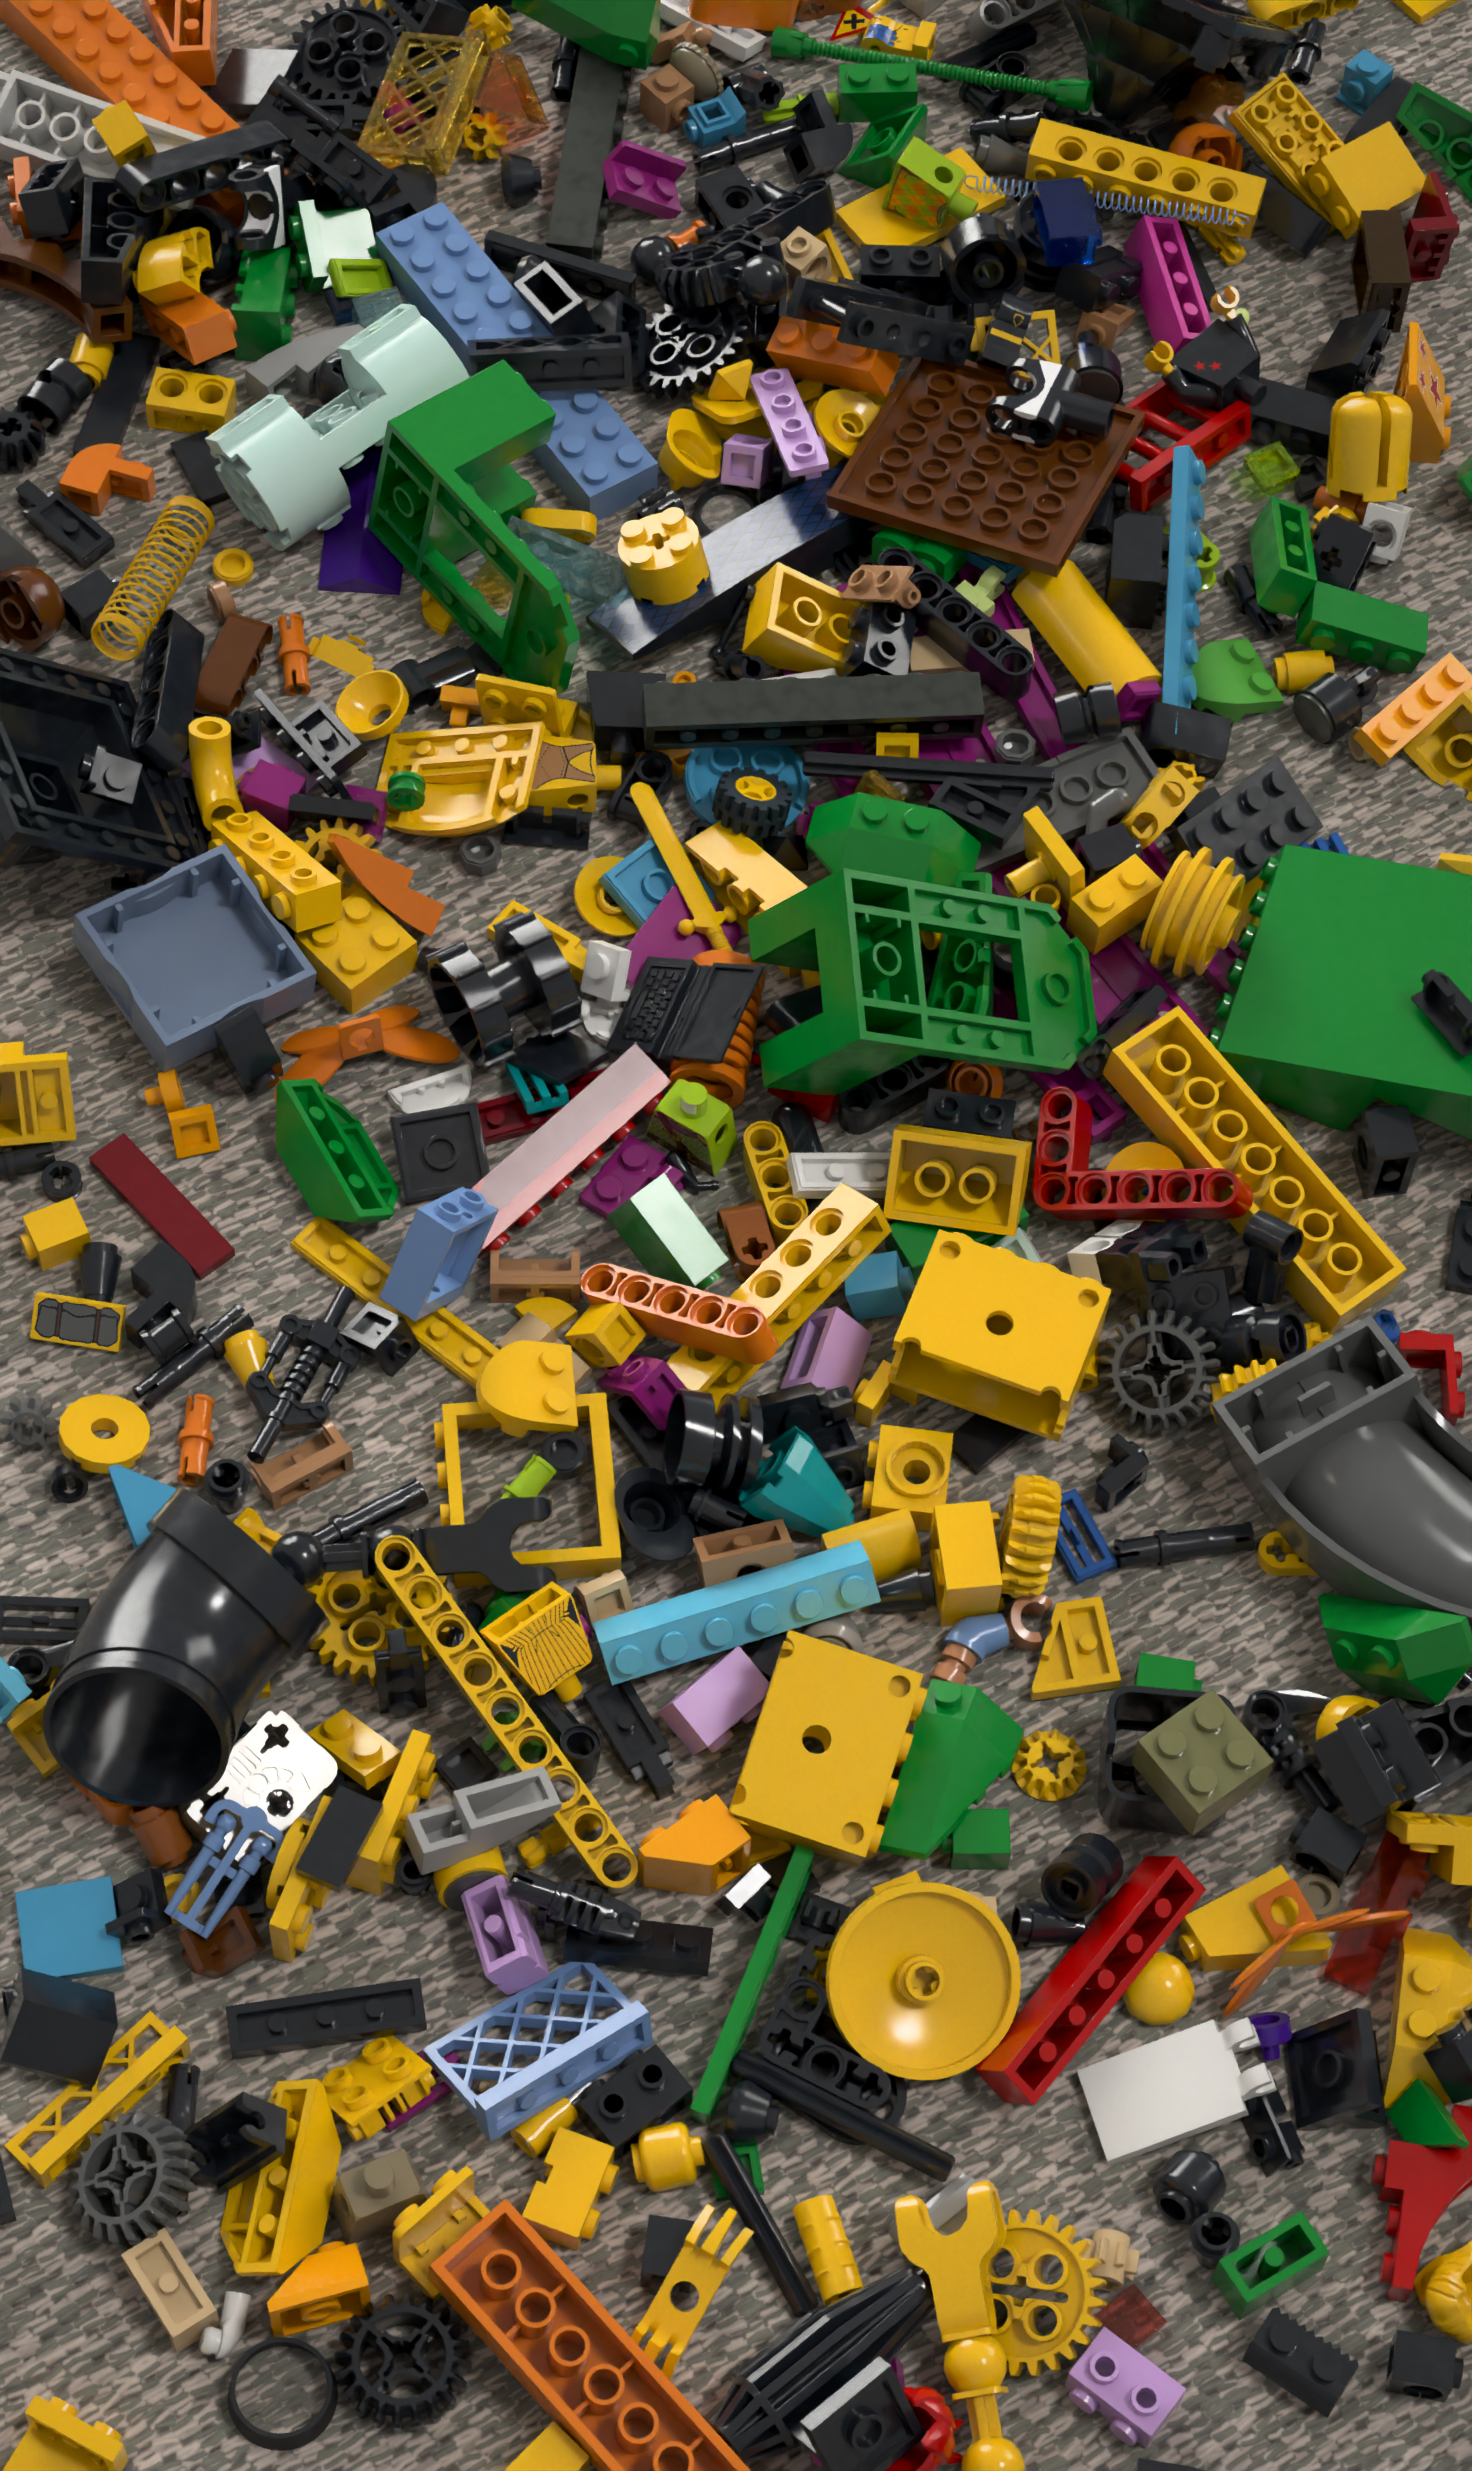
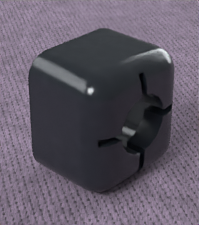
M1132 1685L1123 1686L1115 1690L1110 1696L1101 1730L1098 1781L1099 1813L1109 1825L1121 1829L1191 1835L1159 1796L1146 1795L1142 1792L1136 1782L1135 1774H1133L1135 1767L1122 1766L1112 1762L1116 1731L1150 1732L1207 1692ZM1218 1694V1696L1223 1700V1702L1236 1716L1235 1708L1230 1702V1700H1228L1223 1695ZM1112 1780L1133 1782L1134 1790L1137 1794L1121 1792L1115 1787ZM1226 1812L1194 1835L1211 1834L1217 1830L1223 1823Z

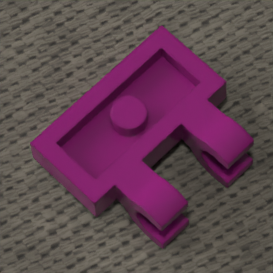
M629 1134L579 1196L580 1204L608 1220L607 1215L663 1173L680 1193L684 1185L679 1182L684 1177V1173L671 1165H665V1154Z

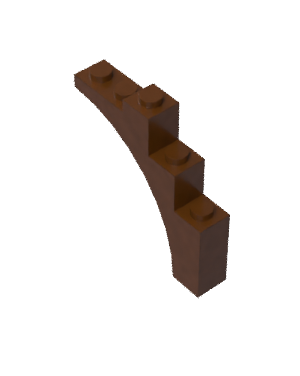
M0 217L1 288L16 291L40 300L65 314L84 331L92 344L132 340V303L127 295L122 305L97 306L91 303H81V259L66 260L57 241H51L47 237L15 240L3 217Z

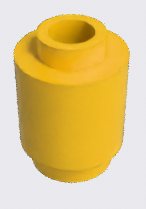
M81 333L76 337L69 362L80 368L88 377L92 386L91 393H93L100 387L101 380H106L114 354V345L112 342L92 344L87 335Z
M1313 649L1283 653L1282 657L1273 658V675L1277 679V684L1275 685L1279 691L1287 690V694L1296 693L1326 672L1335 674L1332 656H1325L1324 650Z

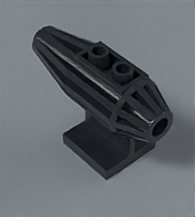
M905 2265L815 2311L813 2314L808 2312L732 2374L734 2381L710 2426L745 2465L793 2451L802 2445L821 2461L825 2471L887 2470L925 2436L890 2362L935 2308L929 2275L920 2267L913 2270Z

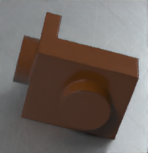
M238 1905L224 1914L207 1939L187 1928L178 1934L184 1947L182 1957L189 1969L195 1974L214 1979L230 1974L266 1949L246 1908Z

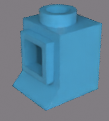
M729 86L719 97L687 107V121H684L683 124L685 135L691 144L696 142L699 148L721 141L725 135L733 134L737 136L745 133L746 111Z

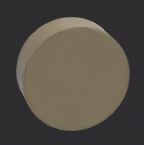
M1311 1873L1304 1875L1297 1881L1317 1920L1335 1914L1340 1903V1892L1332 1879L1323 1874Z

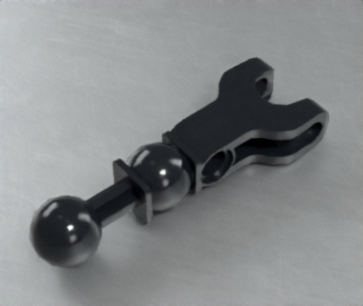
M544 1497L499 1499L486 1510L480 1520L471 1524L413 1528V1532L401 1525L389 1524L377 1528L370 1535L367 1531L360 1532L361 1542L324 1545L318 1537L309 1532L293 1531L284 1534L276 1540L270 1550V1555L304 1589L312 1588L321 1581L325 1573L362 1570L364 1580H371L372 1576L384 1583L376 1568L375 1550L384 1538L391 1535H401L408 1538L416 1546L436 1576L481 1574L487 1577L493 1586L507 1594L537 1592L551 1581L557 1584L556 1574L546 1566L522 1565L513 1557L510 1549L512 1535L520 1526L533 1522H543L549 1518L552 1513V1501ZM394 1550L385 1556L383 1563L388 1569L397 1571L408 1565L410 1557L401 1550Z

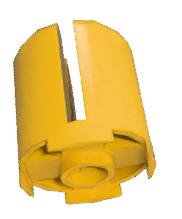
M1361 391L1352 392L1336 400L1331 410L1326 482L1328 494L1340 498V490L1348 491L1353 494L1363 495L1362 501L1397 500L1398 491H1402L1407 495L1413 413L1406 401L1396 395L1383 391H1369L1366 395Z

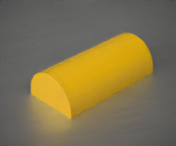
M1067 559L1057 578L1032 571L1011 593V596L1084 691H1086L1089 685L1111 681L1116 697L1126 682L1155 680L1163 690V676L1073 561ZM1162 692L1155 702L1162 700Z

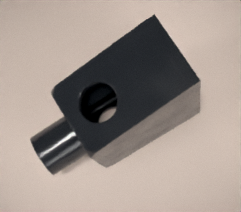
M587 670L586 701L592 740L597 750L610 751V761L612 764L628 767L634 764L636 752L652 751L645 750L642 719L643 684L666 681V674Z

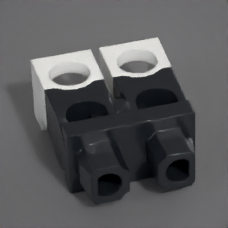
M1118 1219L1096 1233L1095 1237H1090L1067 1253L1073 1276L1092 1278L1103 1286L1113 1284L1118 1289L1129 1291L1136 1287L1137 1294L1145 1295L1150 1294L1164 1283L1175 1282L1181 1277L1183 1270L1191 1265H1199L1208 1258L1204 1236L1202 1234H1190L1186 1221L1179 1220L1167 1223Z

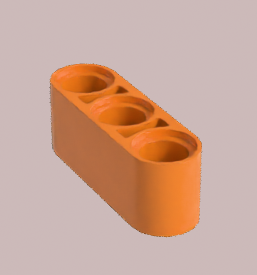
M690 0L688 14L694 20L704 24L774 31L776 26L793 27L800 0Z

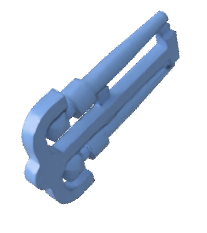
M230 1799L219 1800L210 1807L203 1819L217 1825L214 1832L210 1830L202 1843L205 1845L188 1869L164 1910L166 1914L206 1939L232 1905L251 1874L253 1876L256 1874L262 1864L260 1862L262 1856H265L271 1863H275L284 1840V1835L277 1827L267 1822L266 1813L260 1807L252 1806L245 1808L238 1802ZM229 1809L242 1817L243 1828L223 1859L220 1860L213 1855L215 1852L219 1853L226 1840L224 1837L235 1828L236 1819L229 1813H223L218 1817V1813L221 1810ZM263 1830L275 1839V1849L271 1850L272 1844L269 1838L265 1836L257 1837L253 1841V1849L250 1854L245 1853L238 1864L240 1869L237 1871L230 1866L251 1832ZM207 1864H209L216 1870L189 1912L185 1914L177 1909V1907L197 1881ZM226 1875L232 1881L204 1926L195 1919L222 1877Z

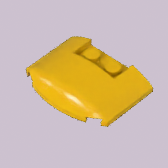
M541 721L390 734L376 790L388 792L389 777L400 771H410L421 775L425 779L426 789L424 792L425 802L417 810L400 811L389 805L385 825L406 834L440 838L480 833L507 822L527 809L546 728L545 724Z

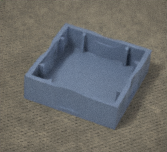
M225 843L173 867L153 882L127 889L74 915L73 943L163 1073L216 1048L214 1026L250 1005L254 1007L262 1024H265L313 1000L317 976L316 970L286 928L266 909L258 889Z

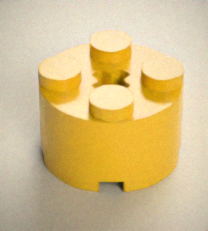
M676 507L668 508L662 513L649 515L640 520H630L622 525L620 529L621 537L618 542V554L629 589L635 598L642 601L641 597L652 600L653 605L674 604L694 595L698 591L697 585L703 578L706 582L709 576V565L696 524L684 515L682 509Z

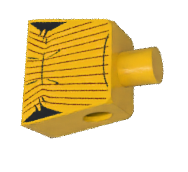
M551 1581L479 1631L516 1677L538 1696L552 1690L561 1702H568L582 1692L583 1687L575 1673L589 1664L593 1655L572 1595L555 1582Z

